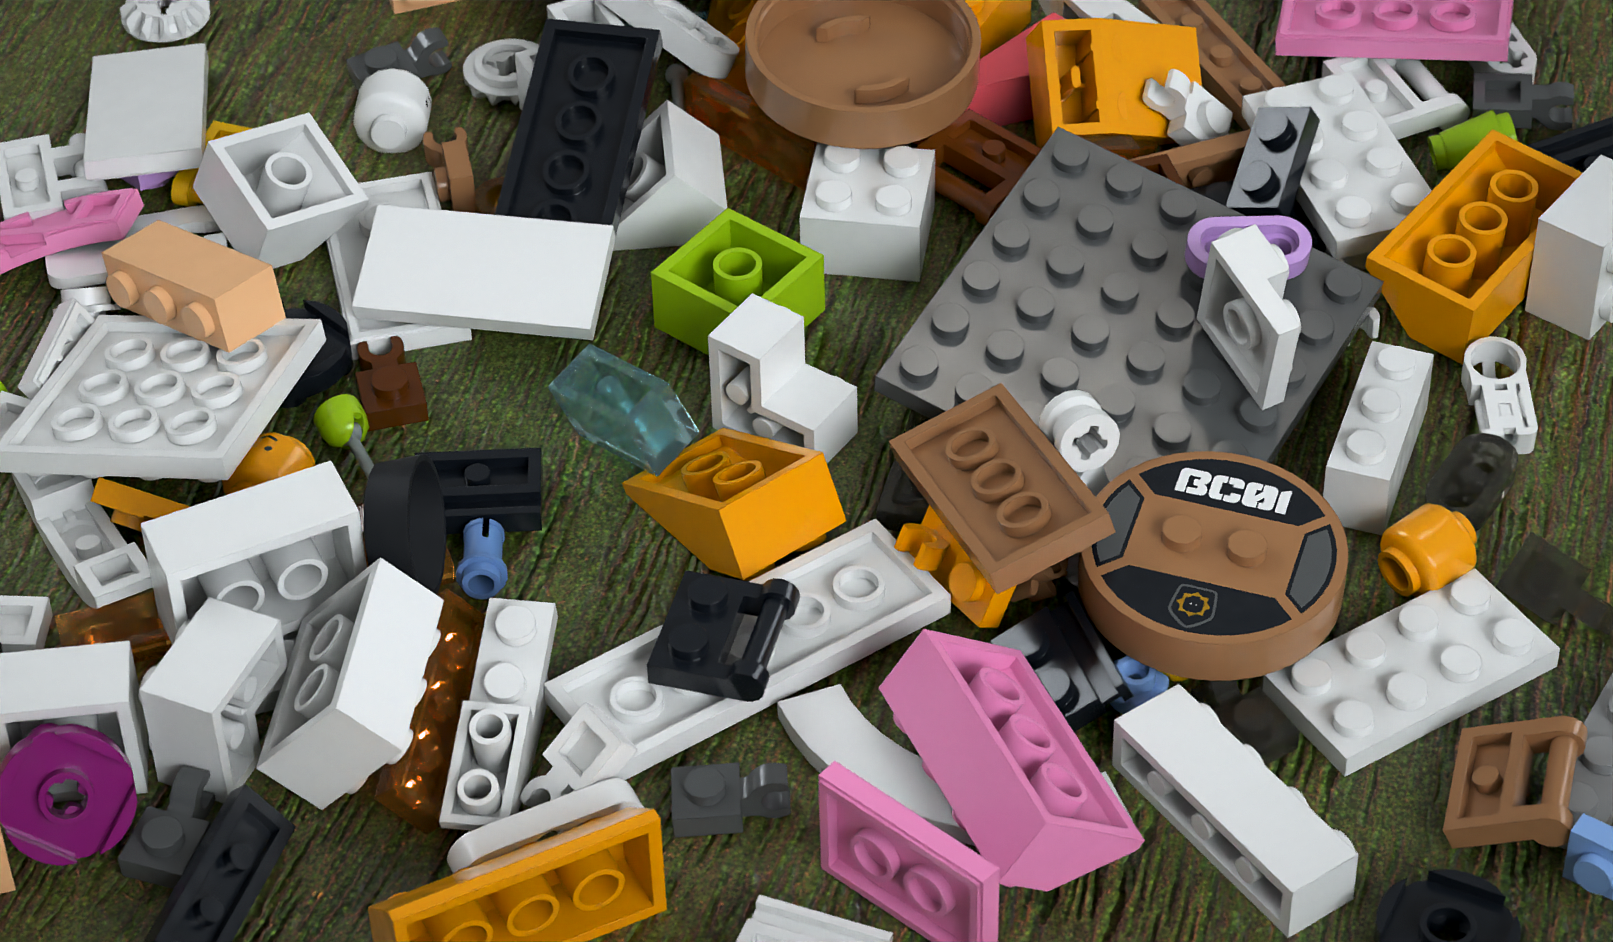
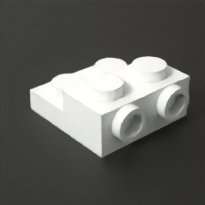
M1254 224L1244 229H1230L1218 237L1217 240L1211 242L1197 320L1263 411L1284 402L1297 341L1301 332V322L1293 304L1289 300L1283 299L1286 281L1289 277V266L1286 257L1277 245L1268 242L1257 225Z

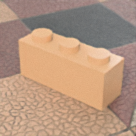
M161 220L155 221L101 252L108 273L106 278L107 290L118 306L146 316L159 324L175 329L197 340L204 341L228 353L286 318L271 264Z

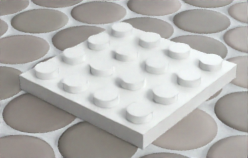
M99 315L0 439V472L26 473L34 477L48 474L83 475L91 479L105 476L140 477L148 481L162 478L198 479L206 483L229 480L326 342L321 319L284 318L273 327L228 353L204 341L197 340L194 337L159 324L146 316Z

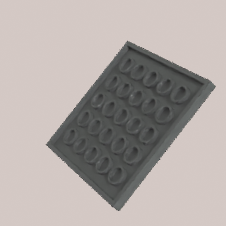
M1057 127L876 374L874 391L932 419L1002 383L1038 427L1040 416L1045 406L1055 396L1071 390L1087 392L1100 404L1102 410L1115 421L1120 432L1119 445L1114 455L1103 465L1109 482L1128 469L1161 456L1184 452H1226L1245 455L1272 463L1380 297L1384 281L1311 247L1305 270L1300 275L1286 281L1283 299H1287L1293 304L1301 322V332L1297 341L1284 402L1262 411L1198 322L1197 314L1204 279L1193 273L1185 261L1187 237L1194 224L1209 217L1245 215Z

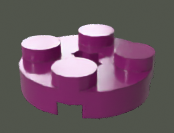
M40 724L31 730L28 737L17 742L11 748L0 765V822L5 828V833L12 844L19 851L34 860L46 864L64 866L78 863L77 858L89 857L97 851L101 855L113 848L123 838L133 821L137 807V795L131 763L111 738L95 729L76 724ZM66 779L77 781V790L82 795H85L80 804L68 802L63 810L52 807L54 797L48 789L54 783L62 784Z

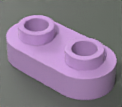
M1287 216L1209 217L1198 221L1190 229L1185 248V261L1193 273L1204 279L1211 242L1217 240L1218 237L1230 229H1244L1256 224L1268 242L1277 245L1284 253L1289 266L1288 279H1292L1300 275L1308 264L1312 238L1308 229L1302 223Z

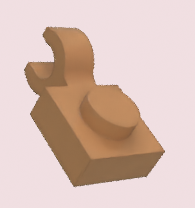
M462 127L455 128V140L441 142L442 144L434 141L432 131L425 132L423 135L424 155L426 162L434 167V178L439 202L450 201L452 211L477 213L474 179L469 160L466 131Z

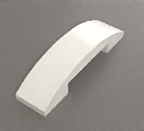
M12 473L17 489L44 543L65 578L86 604L94 609H98L153 588L148 561L136 543L127 544L113 522H110L111 519L102 506L90 501L94 491L91 478H86L83 475L62 474L34 477L26 473Z

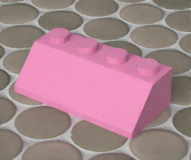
M928 629L921 631L880 685L879 690L894 713L893 720L895 724L909 737L922 758V767L925 773L938 784L952 807V816L955 822L968 833L981 856L1000 868L999 883L1007 887L1018 886L1050 891L1137 851L1144 843V838L1021 650Z

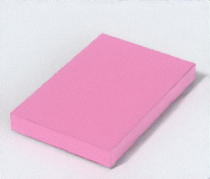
M834 761L818 775L821 869L930 942H998L1000 874L998 866L838 762Z

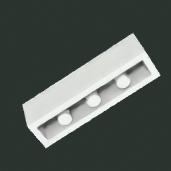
M1177 684L1114 719L1112 766L1287 938L1353 900L1358 853L1355 851L1349 838L1341 831L1333 830L1309 807L1304 796L1296 788L1287 787L1265 766L1261 756L1253 747L1248 744H1242L1220 723L1218 716L1210 706L1205 703H1199L1180 684Z

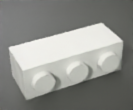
M1375 341L1371 342L1326 465L1323 498L1333 508L1343 527L1382 535L1386 530L1427 411L1434 354L1407 349L1402 346H1393Z

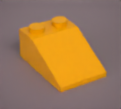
M724 427L622 482L625 493L710 570L730 575L743 581L753 580L775 568L774 562L794 551H805L820 545L826 540L827 532L847 521L823 452Z

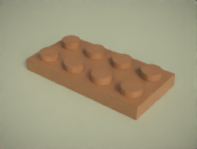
M1002 383L889 440L890 447L898 464L997 594L1029 580L1035 574L1074 554L1085 551L1091 545L1116 533L1109 512Z

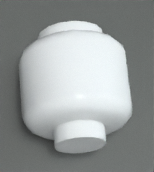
M393 68L377 71L367 77L359 89L353 123L358 137L366 146L383 153L407 152L417 147L422 141L424 133L427 132L432 100L427 86L419 77L410 72Z

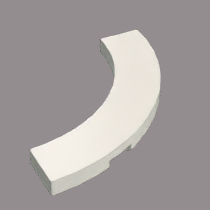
M841 684L777 702L778 719L802 755L819 773L836 761L959 842L974 845L968 833L955 822L952 816L953 809L938 784L925 773L922 767V758L902 748L875 728L851 702ZM1106 771L1101 772L1102 776L1104 777V779L1106 780V782L1108 783V785L1120 801L1121 805L1131 818L1120 796L1118 795L1115 787L1113 786L1110 778L1108 777Z

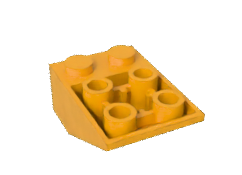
M1107 18L1042 20L1026 37L1037 147L1042 149L1057 127L1102 148L1178 144L1167 135L1170 120L1160 112L1149 108L1143 102L1142 96L1147 79L1152 78L1158 84L1165 87L1168 71L1173 68L1184 73L1189 78L1190 83L1195 81L1202 87L1196 27Z

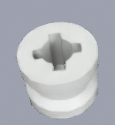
M1071 390L1055 396L1045 406L1040 416L1039 429L1075 471H1093L1103 466L1114 455L1119 445L1120 432L1117 424L1087 392Z

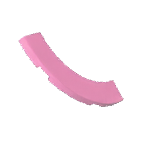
M119 189L64 200L65 210L34 220L31 219L29 212H25L0 222V275L23 264L60 251L94 243L123 240L144 207L138 189Z

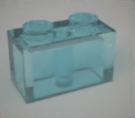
M590 343L548 386V389L579 436L657 477L700 433L668 382Z

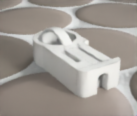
M1489 336L1471 343L1465 351L1461 372V383L1466 391L1468 404L1474 405L1480 433L1477 449L1480 454L1485 456L1529 454L1534 450L1538 430L1526 373L1527 358L1523 350L1515 342L1503 337ZM1481 362L1482 375L1473 368V366ZM1495 362L1508 366L1514 374L1507 378L1496 379Z

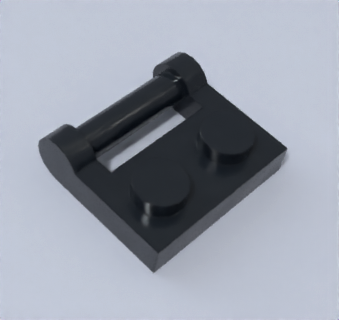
M686 570L648 660V683L745 702L760 700L765 693L770 678L766 668L784 621L790 619L795 614L800 600L799 590L794 584L784 579L773 578L767 580L764 584ZM744 614L756 616L757 620L742 658L735 661L732 665L725 664Z

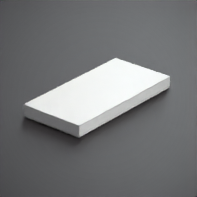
M206 43L93 56L83 156L86 180L97 181L200 167L206 144L209 65Z
M432 172L358 183L369 198L367 207L326 240L341 314L347 322L353 360L359 359L357 347L359 342L367 341L369 351L372 354L384 355L392 350L391 336L398 335L402 339L405 351L472 340L471 329L355 317L352 303L377 205L441 210Z
M378 204L352 309L356 318L593 340L616 239L614 227L612 225Z

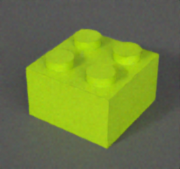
M730 208L724 210L651 272L654 327L709 355L708 335L752 293L804 316V328L825 311L824 255Z

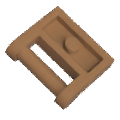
M1555 716L1462 728L1443 826V832L1451 848L1534 840L1548 847H1558L1568 843L1570 831L1574 824V817L1569 810L1576 759L1583 754L1588 735L1587 727L1584 723L1570 716ZM1548 752L1541 803L1525 805L1533 754Z

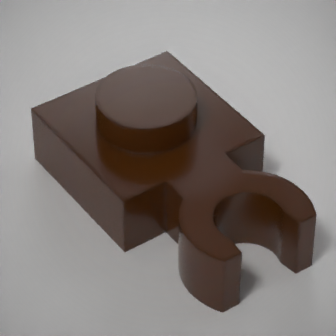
M398 335L391 336L392 350L384 355L372 354L369 351L367 341L359 342L357 347L361 372H355L360 403L367 414L368 432L429 421L427 402L417 363H406L404 343Z

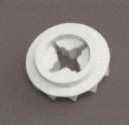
M126 0L125 4L120 7V13L125 30L132 36L148 42H172L198 32L209 20L211 9L209 0ZM169 6V9H166V14L161 15V7Z
M501 39L478 47L464 62V84L470 86L475 98L488 97L492 105H496L502 100H510L516 106L519 94L517 73L514 72L516 69L515 53L537 47L539 44L522 39Z

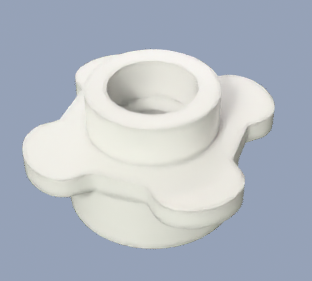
M107 286L60 290L62 303L75 298L95 320L99 315H106V311L121 310V307L117 304H111V296Z

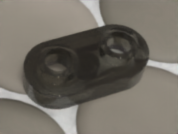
M1478 433L1464 437L1456 444L1428 482L1425 490L1424 504L1442 505L1451 512H1460L1471 522L1475 532L1485 525L1515 482L1518 464L1517 450L1509 441L1493 434Z

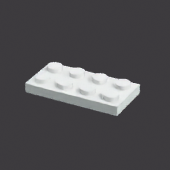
M1351 71L1243 96L1241 114L1250 128H1252L1258 107H1311L1319 117L1320 123L1295 198L1334 258L1342 259L1373 251L1432 191Z
M1474 568L1439 590H1430L1317 647L1298 662L1279 671L1264 675L1262 693L1346 777L1554 669L1558 664L1560 648Z

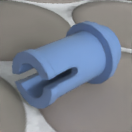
M483 518L470 521L463 530L464 552L463 559L459 561L456 568V580L463 591L475 599L494 597L505 586L508 579L507 566L502 560L503 543L505 540L504 529L501 524L492 519H489L488 537L482 536Z

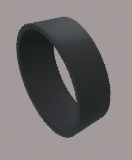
M426 454L376 463L367 481L364 501V539L368 566L381 557L437 595L445 566L446 519L443 493L436 467L432 459Z

